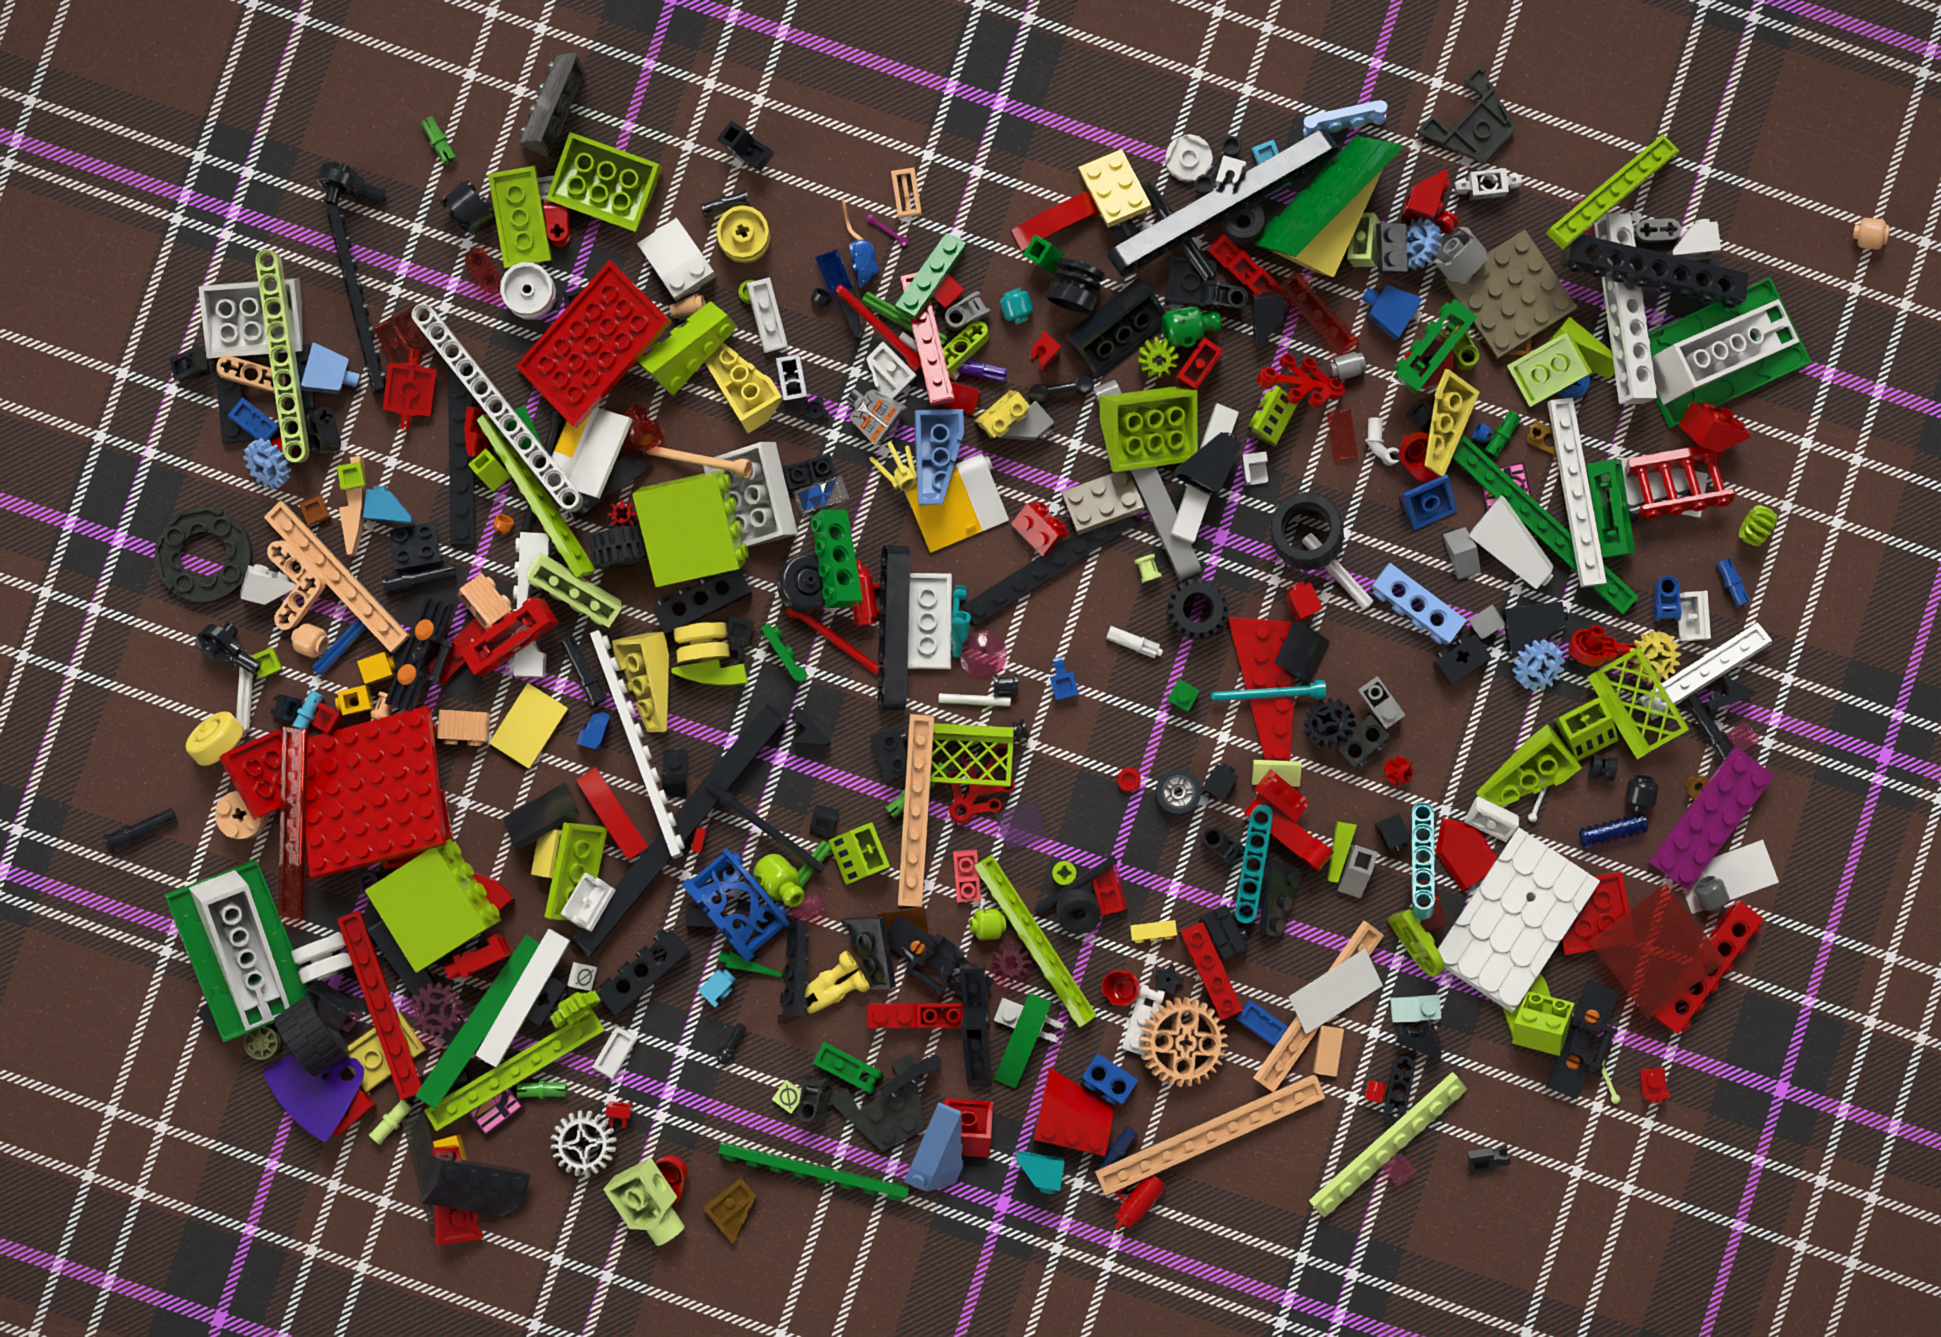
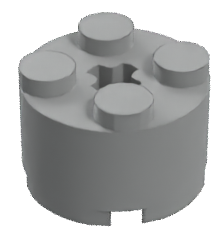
M1459 227L1460 231L1444 234L1438 240L1441 247L1436 248L1435 251L1438 255H1432L1431 259L1449 281L1465 284L1470 281L1472 275L1480 267L1488 263L1489 257L1485 247L1470 229Z

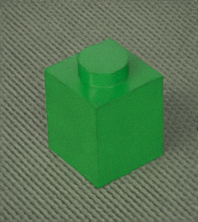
M1034 235L1023 253V256L1052 274L1057 268L1058 259L1063 258L1065 255L1060 249L1037 235Z
M1178 679L1166 702L1187 713L1200 690Z

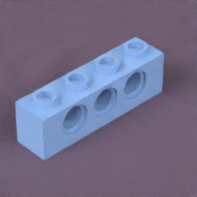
M1391 563L1384 568L1370 587L1374 590L1372 594L1383 602L1385 600L1393 605L1392 609L1401 616H1404V614L1412 619L1411 623L1420 630L1425 628L1431 633L1430 637L1440 645L1442 643L1449 644L1467 621ZM1394 585L1402 587L1403 596L1401 598L1393 595L1392 587ZM1416 599L1422 603L1423 608L1421 612H1416L1412 609V600ZM1432 614H1438L1441 617L1442 623L1440 626H1434L1431 623L1430 617Z

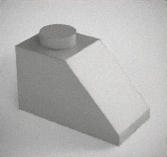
M1035 401L1026 410L1028 414L1019 422L1014 420L1008 426L1010 429L1002 438L1036 441L1040 437L1045 439L1054 431L1051 428L1054 426V421Z

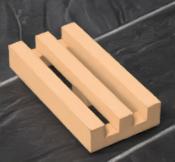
M908 168L891 171L898 219L914 215L921 216L915 169ZM906 174L911 175L916 210H911ZM898 175H901L907 210L903 212L897 182Z

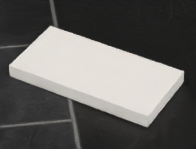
M910 573L908 669H951L952 574Z

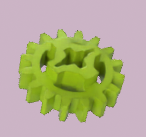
M595 990L584 994L577 992L557 1005L559 1010L554 1012L550 1019L556 1028H561L568 1024L569 1026L572 1025V1027L576 1026L593 1015L592 1008L598 1006V1003L601 1002Z

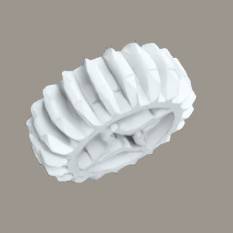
M580 1110L577 1114L578 1119H576L573 1113H570V1122L565 1118L560 1120L564 1128L558 1125L554 1128L560 1135L551 1136L552 1140L558 1141V1144L551 1145V1149H559V1152L554 1154L553 1157L554 1159L560 1156L563 1158L558 1164L560 1167L565 1163L569 1164L566 1172L569 1173L575 1167L576 1176L580 1175L581 1169L584 1170L585 1176H589L590 1168L595 1174L599 1172L597 1164L603 1169L607 1167L603 1159L608 1161L613 1159L607 1152L616 1151V1147L609 1146V1143L616 1142L617 1139L616 1137L609 1138L608 1134L614 1132V1128H610L607 1131L604 1128L608 1125V1120H605L602 1124L599 1123L601 1114H597L595 1119H592L593 1112L588 1111L586 1118H584V1113ZM578 1124L576 1139L565 1142L568 1130ZM585 1124L595 1127L602 1137L590 1136ZM582 1136L585 1137L586 1140L588 1139L589 1142H593L586 1146L585 1149H582V1146L579 1147V1145L576 1144L577 1142L582 1140ZM603 1145L599 1157L589 1162L591 1148ZM566 1149L578 1151L582 1163L572 1159Z

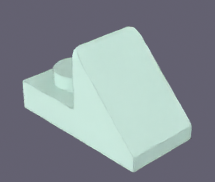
M1439 995L1390 998L1392 1022H1419L1420 1020H1429V1018L1431 1020L1441 1019Z

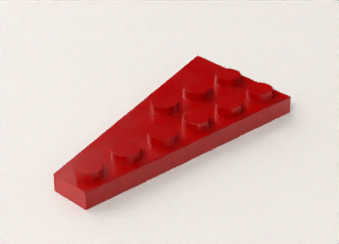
M1227 617L1246 690L1295 687L1296 676L1281 669L1274 663L1293 622ZM1294 696L1249 699L1264 760L1290 761Z

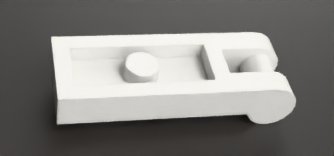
M1141 985L1140 994L1133 1009L1122 1049L1140 1055L1146 1053V1051L1139 1049L1140 1046L1145 1045V1042L1139 1040V1037L1146 1036V1033L1140 1028H1148L1149 1024L1144 1021L1145 1018L1150 1020L1154 1018L1150 1011L1159 1012L1157 1005H1161L1165 991H1154L1149 989L1147 985ZM1145 998L1154 1000L1152 1007L1143 1005Z

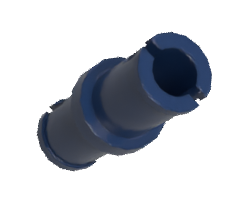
M1126 1125L1116 1141L1110 1143V1149L1097 1164L1104 1168L1119 1161L1121 1157H1125L1127 1154L1126 1150L1135 1138L1139 1136L1138 1133Z

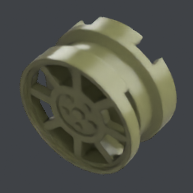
M266 1025L246 1034L244 1048L248 1055L254 1059H268L279 1052L282 1039L277 1029Z

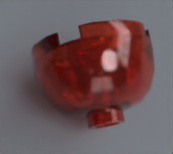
M637 403L626 409L622 414L633 419L623 445L626 448L631 447L633 450L644 452L657 447L664 440V433L656 419L652 423L647 417L650 414L648 410Z

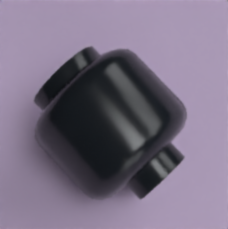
M1635 775L1634 778L1628 780L1625 801L1632 805L1633 810L1646 811L1647 808L1653 807L1656 804L1658 784L1654 782L1653 777Z

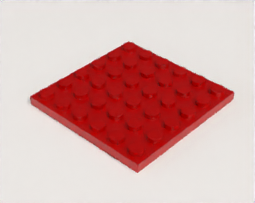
M424 706L413 709L411 712L406 711L331 731L329 735L324 733L296 741L311 878L317 879L447 845L431 708Z

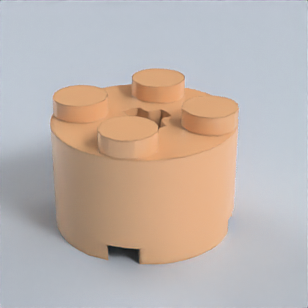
M238 791L228 793L216 805V823L219 829L231 838H254L263 832L269 821L270 813L254 820ZM241 811H246L247 815L243 816V819H239Z

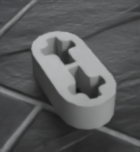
M1646 219L1638 223L1634 229L1636 239L1643 243L1670 242L1675 240L1681 233V226L1675 219ZM1645 225L1648 230H1655V232H1651L1645 237V234L1640 232V230ZM1670 225V228L1675 229V232L1669 236L1668 232H1660V229H1665Z

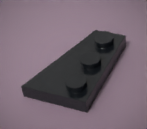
M848 917L841 919L843 927H847L852 939L849 941L852 947H856L861 958L860 966L871 990L895 988L896 983L885 917Z

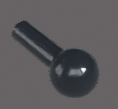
M737 1023L726 1045L716 1051L715 1056L718 1063L728 1065L733 1062L735 1057L733 1050L746 1029L744 1024Z

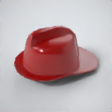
M1423 432L1412 433L1408 436L1404 435L1399 448V457L1405 467L1419 481L1430 482L1439 478V475L1425 466L1429 435Z

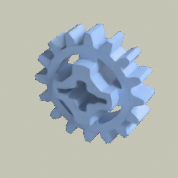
M1419 217L1418 221L1412 219L1410 226L1406 224L1408 235L1406 246L1409 259L1407 268L1414 270L1418 266L1424 268L1426 261L1432 262V255H1438L1435 250L1441 247L1438 240L1442 238V235L1438 233L1440 228L1429 219L1425 220Z
M260 438L258 441L255 440L244 449L246 455L243 459L248 461V464L245 466L251 469V476L257 477V483L262 481L265 488L270 486L271 489H275L276 487H281L290 479L288 473L291 472V469L286 466L289 460L284 459V453L278 451L277 444L272 446L270 440L265 442L263 438Z
M1534 640L1532 647L1527 644L1525 645V652L1518 651L1521 657L1520 659H1514L1513 662L1517 667L1513 668V672L1517 674L1515 676L1516 680L1526 689L1530 688L1532 691H1536L1537 687H1539L1543 691L1546 684L1551 687L1553 686V679H1560L1557 674L1564 671L1560 664H1563L1565 660L1561 657L1562 651L1552 642L1548 643L1546 640H1542L1539 644Z

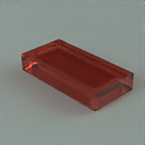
M1351 409L1328 412L1326 415L1334 460L1357 457L1358 451Z

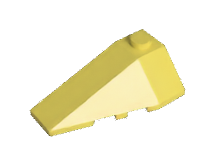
M724 343L705 361L706 366L747 433L769 421L783 398L768 376L763 375L755 366L746 362L738 353Z
M1445 369L1436 390L1425 466L1440 477L1445 475L1480 393L1449 369Z
M664 632L645 633L612 640L615 658L620 671L624 670L629 681L626 684L628 690H633L638 701L636 708L647 732L667 731L669 653Z

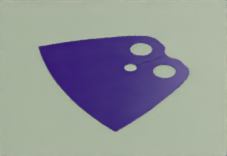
M290 1054L267 1067L262 1072L270 1089L286 1112L305 1130L326 1143L355 1097L364 1076V1067L356 1058H350L347 1055L323 1072L330 1074L328 1080H323V1073L317 1077L311 1076L296 1060L294 1055ZM348 1066L355 1069V1077L350 1081L342 1080V1070Z

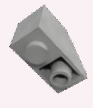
M1378 676L1358 689L1368 711L1384 730L1405 716Z
M1352 845L1337 891L1361 898L1371 877L1378 852Z

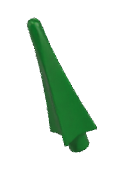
M732 951L729 954L719 953L717 961L726 963V968L752 971L777 978L782 977V973L750 960L746 962L742 956Z

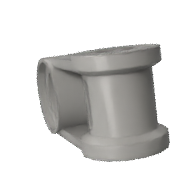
M979 291L970 294L947 310L945 325L949 330L959 331L972 322L979 321L991 312L979 296L981 294ZM958 314L961 316L962 321L954 324L950 321L949 316Z

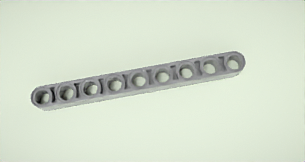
M1115 379L1093 389L1099 407L1100 396L1122 394ZM1156 467L1129 470L1178 579L1181 581L1201 572L1200 563L1191 543L1170 535L1177 513Z

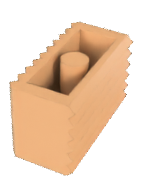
M482 573L461 587L457 594L461 602L464 603L485 629L493 624L500 623L504 620V615L512 611L510 600L505 595L501 596L496 591L495 582L490 577H485Z
M439 710L437 738L443 739V744L458 745V740L467 741L468 746H482V742H488L490 713Z

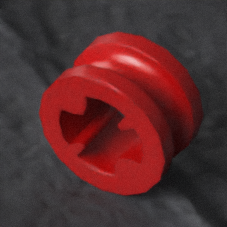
M1445 210L1440 213L1434 223L1440 228L1439 231L1442 233L1451 234L1454 228L1458 226L1459 221L1453 213Z

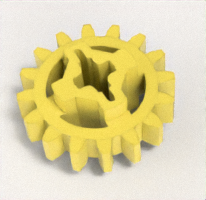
M1649 631V636L1641 634L1642 641H1634L1637 646L1636 648L1640 647L1659 680H1668L1669 672L1675 674L1673 666L1680 665L1678 661H1675L1676 657L1681 656V653L1675 651L1679 645L1672 642L1674 639L1672 636H1668L1660 631L1658 633ZM1636 654L1634 657H1630L1629 661L1634 663L1631 669L1640 671L1642 663ZM1644 676L1641 678L1646 682H1652L1651 678Z

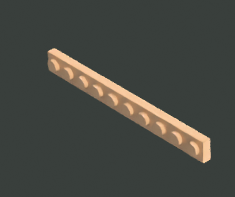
M1315 1074L1095 1171L1103 1193L1106 1196L1324 1099L1325 1096L1318 1078Z

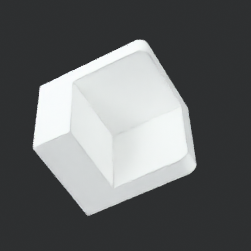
M1266 452L1241 456L1245 486L1268 482Z

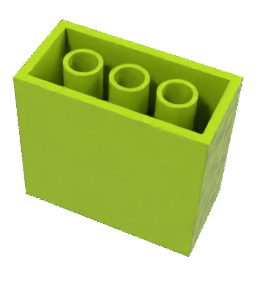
M724 469L641 487L632 494L655 587L737 570L746 563L748 550L746 544H742L740 535H743L742 525L740 521H736L734 512L737 511V505L734 497H730L729 488H731V480L728 474L725 475Z
M451 839L446 840L447 845L425 851L365 890L416 973L437 962L501 921L497 907L489 903L484 886L477 883L473 876L474 871L470 864L465 863L459 846L452 842Z

